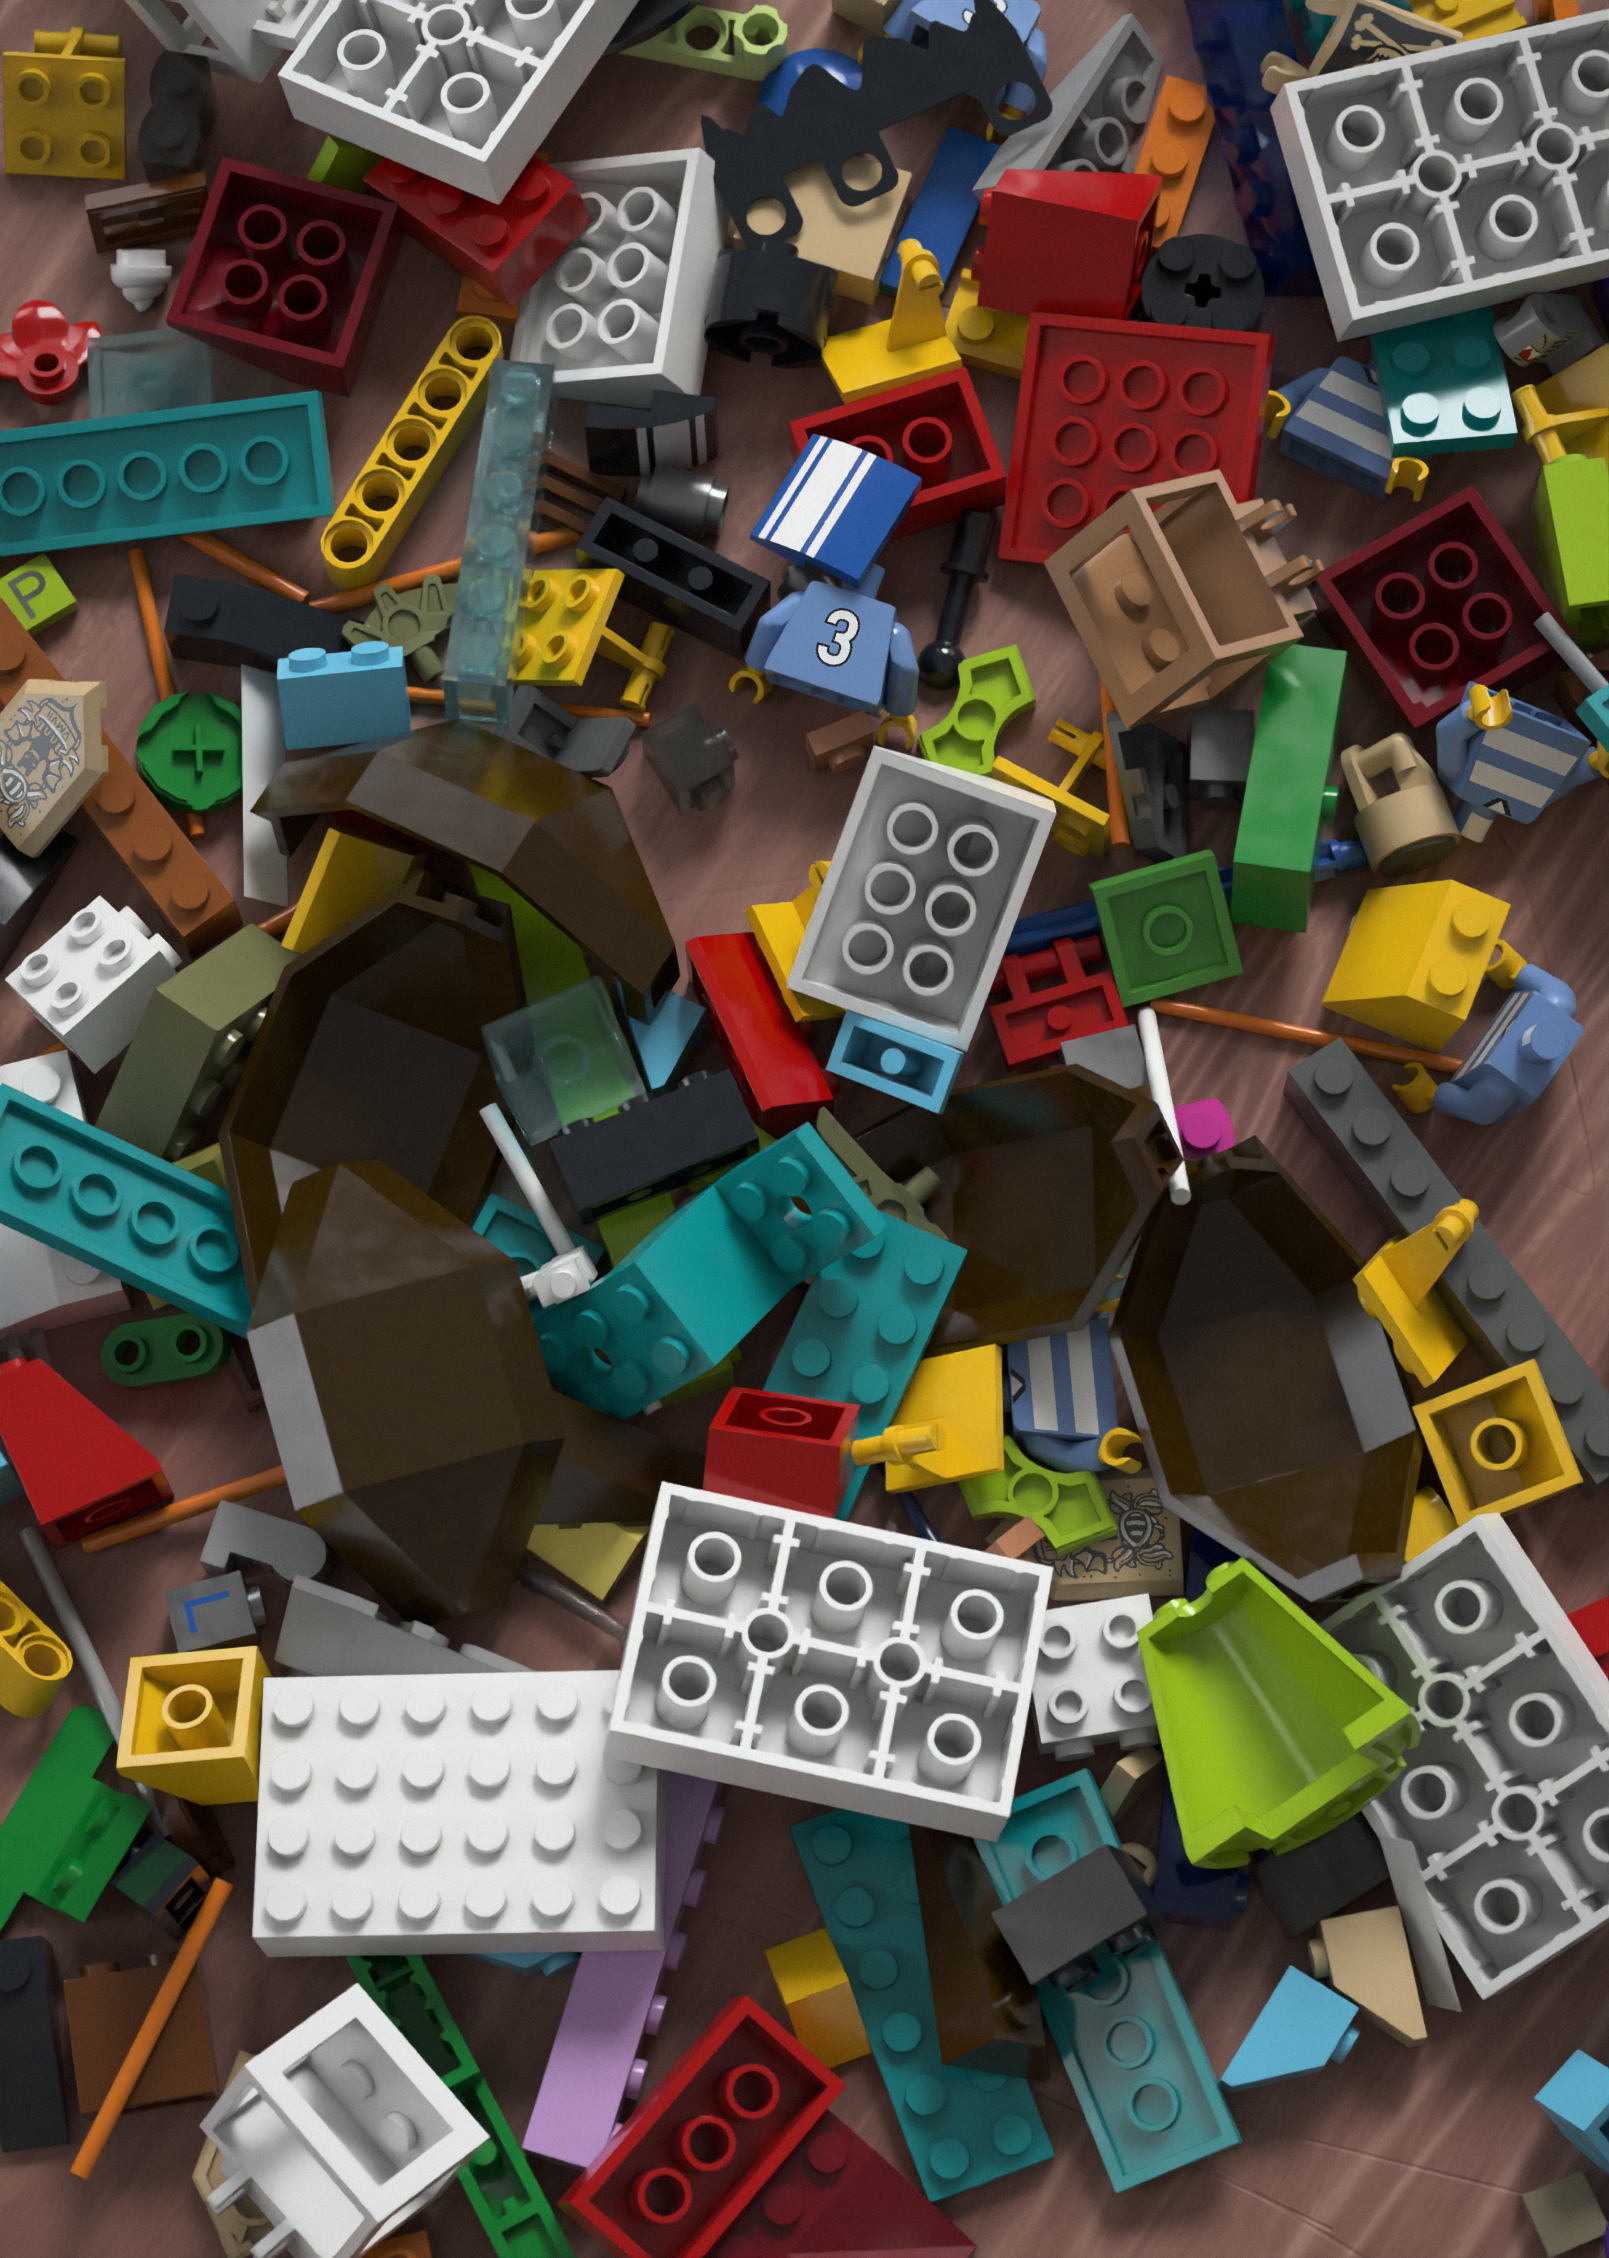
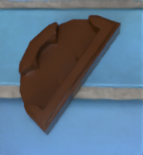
M152 1787L153 1797L161 1819L179 1849L197 1861L206 1874L215 1877L235 1867V1860L210 1805L202 1806Z

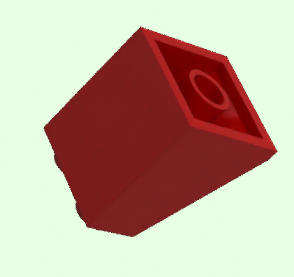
M1006 169L994 189H985L981 201L979 224L988 227L985 246L979 245L977 247L971 270V281L980 283L977 306L1029 317L1031 311L1129 321L1139 304L1143 274L1151 260L1163 176L1132 173Z
M21 1357L0 1365V1435L40 1525L55 1550L80 1540V1537L106 1528L174 1497V1493L158 1459L44 1361L37 1358L27 1363L26 1358Z

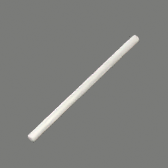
M1144 1006L1137 1011V1021L1152 1100L1158 1103L1183 1157L1156 1014L1153 1008ZM1184 1160L1169 1185L1171 1200L1177 1205H1184L1191 1198Z
M496 1102L481 1109L479 1113L557 1255L559 1256L575 1249V1245ZM657 1400L645 1407L643 1411L647 1416L662 1408L663 1405L660 1400Z

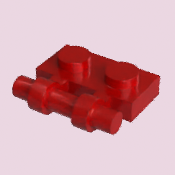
M1096 935L1073 941L1068 936L1052 941L1051 949L1021 958L1018 957L1017 953L1002 957L989 993L1006 989L1010 1001L990 1006L989 1017L1008 1072L1059 1057L1061 1042L1129 1026L1110 970L1088 977L1084 974L1082 965L1103 959L1100 942ZM1060 973L1064 984L1031 994L1028 985L1029 981Z

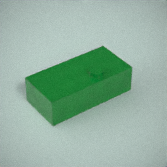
M1293 644L1267 664L1233 859L1231 923L1301 933L1307 932L1324 824H1334L1339 787L1331 786L1343 717L1347 651Z

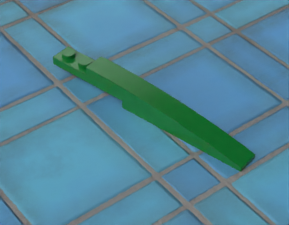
M421 1955L345 1956L361 1988L490 2136L458 2174V2178L499 2258H576Z

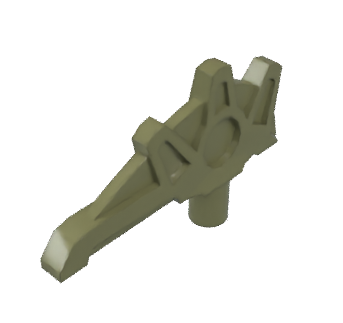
M428 575L423 579L422 588L397 594L387 583L379 584L372 591L377 607L370 613L363 625L349 620L343 626L341 637L352 647L370 641L385 642L389 647L403 646L404 661L410 660L423 682L428 684L446 672L431 648L433 642L446 633L447 630L518 591L521 585L517 580L505 575L491 577L484 582L442 584L440 576Z
M822 1106L816 1115L814 1127L816 1132L873 1206L883 1213L951 1242L936 1224L928 1221L924 1215V1208L921 1206L943 1185L939 1177L928 1166H925L904 1186L901 1183H895L881 1171L831 1113Z

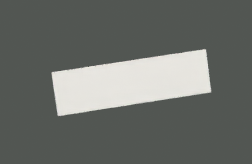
M1379 1835L1427 2004L1462 2012L1414 1844L1412 1841Z

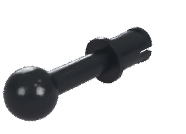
M971 510L960 512L948 562L941 563L939 569L943 574L950 576V581L935 641L922 649L917 660L920 678L926 685L937 690L950 689L960 682L958 665L966 658L963 651L959 648L974 583H986L989 578V574L984 569L996 519L981 512Z

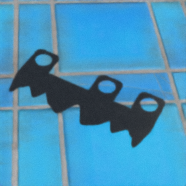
M974 0L975 14L971 16L969 26L965 31L950 27L936 20L931 22L929 28V49L927 50L901 38L873 37L865 39L863 45L862 83L858 90L847 87L823 67L812 63L802 72L791 87L782 117L777 115L768 106L757 102L753 104L745 132L737 133L727 128L722 130L711 117L701 116L705 151L715 161L714 181L746 247L751 250H761L762 244L765 241H783L796 235L801 230L803 218L783 176L821 159L839 199L847 206H859L893 190L898 184L899 175L879 131L968 90L975 89L994 130L1004 136L1018 133L1044 121L1050 116L1053 109L1052 101L1016 28L992 0ZM1011 82H1021L1028 85L1036 97L1033 111L1027 117L1019 120L1004 117L996 106V97L999 90ZM857 153L873 155L878 159L882 167V175L879 182L873 188L864 191L849 187L842 176L844 163L849 157ZM762 197L777 199L786 210V220L782 228L769 235H762L753 231L748 225L746 218L749 206L755 200Z

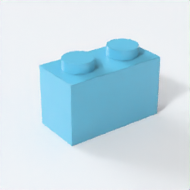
M370 641L353 646L350 652L326 654V651L321 648H304L291 652L288 658L278 659L277 686L286 751L363 743L411 731V709L403 646L389 647L385 642Z

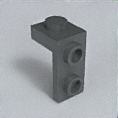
M532 685L519 686L493 734L585 776L603 778L608 777L617 770L626 759L630 748L628 741L636 724L627 717L577 719Z

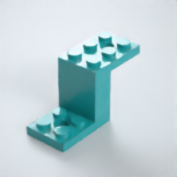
M806 1122L689 1195L610 1273L591 1284L588 1291L565 1300L533 1320L548 1376L564 1396L623 1421L715 1367L792 1287L876 1238L888 1224L811 1124ZM791 1196H798L803 1199L809 1206L811 1215L801 1212L793 1204ZM599 1348L604 1351L609 1357L612 1366L601 1361L593 1349Z

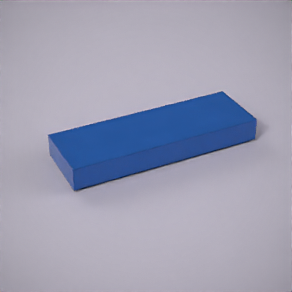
M948 127L879 280L880 291L895 297L897 296L902 264L898 258L900 255L897 253V248L906 239H916L921 243L923 249L930 251L936 257L940 265L939 275L943 279L942 284L944 283L943 292L939 295L941 300L979 215L981 202L972 189L1000 148V145L953 127Z

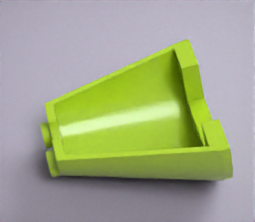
M1243 1557L1237 1561L1226 1562L1212 1570L1205 1580L1207 1589L1197 1600L1189 1604L1187 1599L1179 1598L1164 1604L1154 1613L1153 1621L1137 1631L1185 1852L1192 1865L1209 1869L1233 1868L1247 1865L1251 1860L1247 1852L1260 1848L1265 1850L1272 1848L1275 1855L1278 1856L1316 1839L1345 1822L1376 1799L1402 1773L1407 1766L1401 1756L1406 1746L1409 1749L1418 1747L1421 1736L1420 1724L1410 1707Z

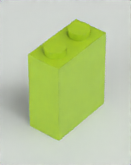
M1582 454L1564 455L1554 459L1549 465L1542 466L1529 510L1543 590L1575 635L1573 642L1577 647L1609 643V475L1605 457L1587 459Z

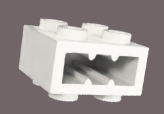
M99 895L86 908L78 911L69 923L42 947L28 955L22 964L5 978V981L34 1016L82 1063L96 1074L132 1042L155 988L177 974L175 968L182 960L158 933L149 940L147 939L152 935V932L131 908L126 906L118 912Z
M1149 1593L1046 1610L1030 1697L1039 1755L1054 1752L1056 1761H1072L1094 1755L1095 1745L1120 1742L1121 1750L1130 1751L1138 1747L1155 1746L1160 1743L1158 1726L1137 1636L1138 1630L1153 1621Z

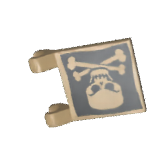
M1305 0V5L1309 10L1323 15H1335L1337 18L1308 70L1284 54L1275 51L1269 52L1260 67V71L1264 75L1262 86L1266 91L1278 95L1285 83L1458 44L1463 40V33L1380 0Z

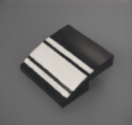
M654 389L650 412L588 403L584 429L589 470L598 475L637 477L643 474L653 475L658 464L684 470L701 465L718 456L719 435L716 398Z

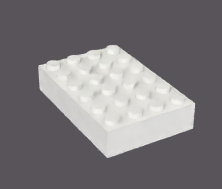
M330 0L278 73V78L294 119L499 205L639 0Z
M1609 9L1285 83L1271 105L1270 111L1338 342L1528 297L1534 293L1541 294L1609 277Z
M662 1482L651 1521L602 1756L997 1842L1010 1816L1053 1567Z
M1499 1512L1479 1514L1405 1564L1402 1568L1400 1579L1357 1597L1318 1625L1404 1701L1420 1724L1421 1736L1418 1747L1409 1749L1406 1746L1401 1754L1407 1765L1406 1768L1386 1790L1361 1811L1378 1837L1382 1835L1413 1842L1438 1931L1481 1998L1485 2000L1506 1991L1609 1923V1680Z
M620 1670L264 1678L252 1936L267 1957L664 1950L667 1770L602 1756Z

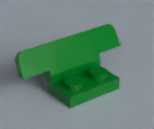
M79 1706L69 1712L0 1827V1931L22 1894L27 1895L71 1921L84 1923L152 1808L135 1796L128 1793H118L92 1778L113 1743L114 1737L103 1713L90 1706Z

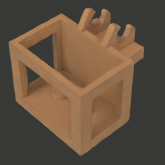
M1220 469L1130 490L1044 561L1126 729L1215 705L1304 637L1297 622L1304 620L1318 609L1307 586L1325 573L1326 570L1320 559L1310 563L1305 555L1299 556L1287 563L1273 535L1298 516L1292 504L1282 507L1277 499L1265 504L1262 498L1237 504ZM1165 503L1152 513L1150 506ZM1127 529H1130L1129 533L1123 534Z

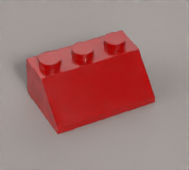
M754 932L699 936L685 941L688 980L700 1006L706 1008L707 1022L753 1122L773 1138L779 1140L806 1122H809L811 1126L815 1125L817 1111L822 1106L834 1117L833 1095L841 1092L835 1073L826 1070L828 1063L826 1057L816 1061L807 1042L808 1039L815 1037L810 1021L795 1022L789 1007L783 1000L782 992L764 953L757 944Z

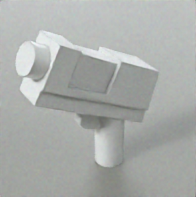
M582 1245L554 1257L551 1262L543 1264L539 1271L520 1278L527 1302L539 1298L544 1308L553 1303L559 1304L588 1291L591 1287L589 1283L595 1280L598 1273L585 1245Z

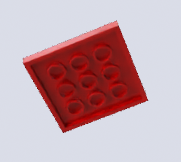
M1030 311L997 559L1008 562L1045 565L1044 561L1130 490L1220 469L1237 504L1254 500L1276 337L1266 333ZM1165 503L1150 506L1152 513ZM1127 529L1123 534L1129 533L1130 529Z

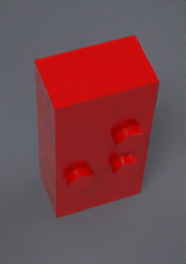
M743 1995L732 1998L557 2202V2205L615 2258H702L846 2087V2084L749 1996Z

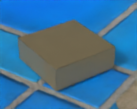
M1583 2169L1519 2197L1546 2258L1556 2257L1605 2235L1607 2222Z

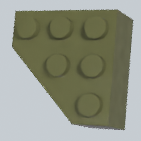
M250 923L155 988L94 1127L169 1163L192 1154L199 1143L202 1129L229 1093L235 1092L284 966L300 955L281 946V942Z

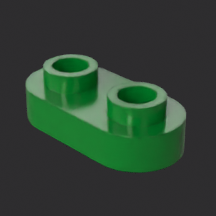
M192 1313L131 1322L116 1327L106 1337L101 1349V1363L106 1375L112 1381L135 1390L203 1380L213 1377L225 1367L231 1354V1338L226 1329ZM197 1333L200 1337V1347L196 1353L187 1355L184 1349L185 1341L190 1335ZM136 1343L139 1348V1357L135 1363L127 1366L123 1358L124 1352L128 1346Z

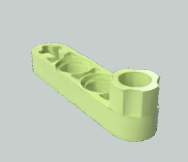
M697 5L685 17L665 31L645 42L617 53L753 81H764L769 72L776 69L788 57V25L779 19L777 9L767 5H755L746 14ZM698 26L713 28L720 36L718 43L708 50L692 48L685 38L688 32ZM730 33H734L735 55H728ZM759 41L770 42L768 45L758 46Z

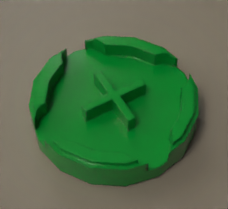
M188 692L173 694L151 709L140 725L134 757L140 778L157 800L176 811L202 815L223 811L243 798L242 708L222 695L205 692L204 695H188Z

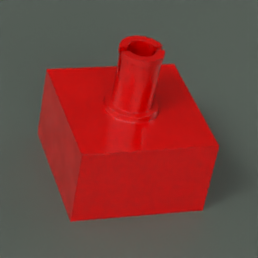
M732 1386L709 1426L703 1491L834 1519L853 1479L854 1461L851 1454V1446L853 1441L857 1439L861 1405Z

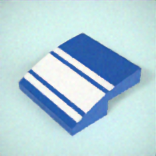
M813 434L751 532L750 540L805 569L809 562L859 589L922 488V477L860 448Z

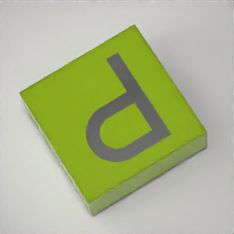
M45 553L40 554L0 578V597L31 637L79 609L77 601Z

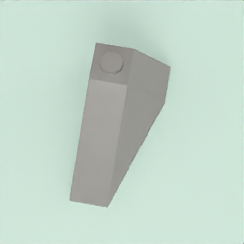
M1133 13L1123 15L1049 94L1053 105L1050 116L1044 121L1011 135L1000 146L972 189L980 202L982 201L985 189H994L1006 169L1105 173L1133 172L1136 158L1129 154L1137 124L1147 121L1164 57Z
M297 1574L291 1587L274 1657L279 1671L287 1674V1677L537 1672L475 1645L462 1644L459 1652L449 1649L447 1647L450 1640L436 1632L435 1628L416 1620L412 1621V1623L401 1621L399 1627L387 1623L388 1617L377 1611L379 1605Z

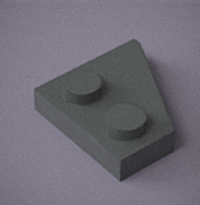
M1118 712L1107 713V726L1134 850L1157 864L1188 855V745L1152 723L1126 729Z

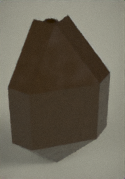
M460 718L282 763L250 810L251 813L271 822L279 852L289 858L292 857L320 813L353 809L498 876L621 982L627 1016L648 1026L681 976L674 940L612 787Z
M424 870L284 966L217 1134L251 1308L254 1309L292 1182L338 1162L382 1160L470 1228L473 1227L483 1208L503 1157L479 1111L496 1102L513 1132L538 1069L510 904L466 891Z
M1077 1063L951 1090L943 1114L935 1113L911 1103L851 1136L881 1171L895 1183H901L904 1186L925 1166H928L939 1177L943 1185L921 1205L924 1208V1215L930 1223L936 1224L951 1243L970 1252L924 1353L929 1358L991 1344L1003 1345L1083 1330L1110 1290L1184 1160L1158 1103ZM791 1196L793 1204L801 1212L811 1215L810 1208L803 1199L798 1196ZM815 1274L794 1287L807 1293Z
M1256 1135L1225 1151L1213 1153L1200 1160L1184 1159L1191 1198L1184 1205L1173 1203L1168 1186L1142 1232L1108 1334L1162 1506L1245 1558L1310 1602L1350 1601L1400 1579L1425 1439L1412 1408L1415 1406L1403 1367L1394 1353V1341L1380 1320L1372 1318L1365 1311L1358 1298V1287L1353 1278L1366 1265V1262Z
M382 1160L338 1162L292 1182L246 1335L295 1511L407 1622L412 1623V1621L416 1620L425 1625L432 1626L465 1613L506 1607L566 1439L517 1263Z

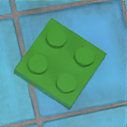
M1210 849L1088 884L1109 969L1123 1008L1244 973L1215 854Z

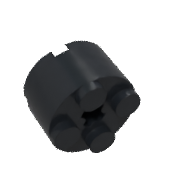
M1193 234L1184 237H1171L1165 240L1160 245L1158 252L1149 261L1143 274L1138 322L1259 333L1265 287L1263 276L1256 263L1253 251L1245 245L1237 244L1227 238L1211 234ZM1195 304H1203L1207 307L1200 308L1195 306Z
M765 241L762 244L761 250H738L732 248L719 250L705 316V341L722 354L750 363L752 352L773 355L772 367L801 368L818 363L827 341L839 276L838 272L833 268L817 265L799 258V249L795 245L783 241Z

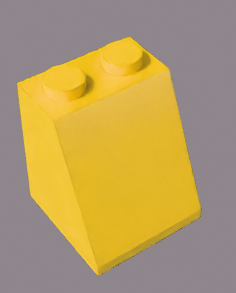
M1454 880L1367 889L1320 1006L1438 1054L1466 1021L1511 904Z

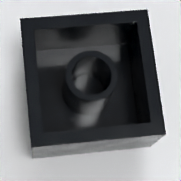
M1104 1844L991 1913L1030 1983L1055 1991L1064 1988L1067 1994L1085 1987L1100 1977L1102 1972L1097 1965L1108 1958L1122 1954L1124 1959H1128L1155 1944L1159 1940L1155 1930L1169 1922L1129 1853L1109 1844Z

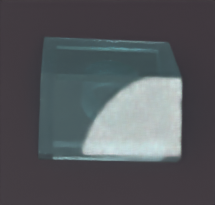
M173 328L87 338L90 419L213 404L210 345Z
M597 975L481 1027L496 1083L523 1135L531 1146L558 1135V1131L571 1122L582 1118H595L620 1106L633 1097L647 1094L602 981Z

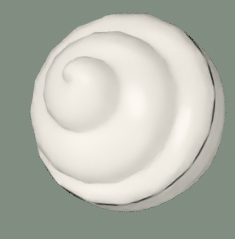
M117 249V264L110 265L111 280L117 287L122 288L124 297L135 305L136 310L140 312L147 310L153 303L154 297L159 296L164 291L166 283L171 280L172 266L166 265V250Z

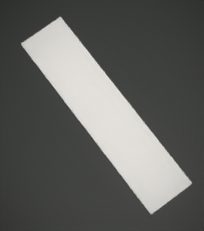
M241 664L244 896L288 907L287 856L279 852L271 822L250 812L281 764L286 762V746L277 674Z

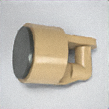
M1394 733L1367 749L1355 744L1341 753V765L1359 811L1354 817L1353 822L1373 873L1380 874L1383 877L1408 875L1431 867L1455 852L1457 845L1461 841V835L1443 788L1439 786L1434 770L1415 749L1413 741L1408 735ZM1392 767L1400 791L1387 795L1380 773Z

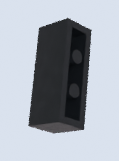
M609 497L605 498L576 545L577 569L620 570L625 576L617 597L738 660L742 659L748 649L759 619L771 609L770 580Z
M711 1069L698 1071L682 1079L677 1085L679 1089L658 1098H655L651 1093L633 1097L618 1107V1114L595 1122L591 1117L582 1118L567 1124L558 1131L559 1137L549 1141L552 1159L581 1227L742 1163L760 1152L758 1134L730 1069L714 1074Z

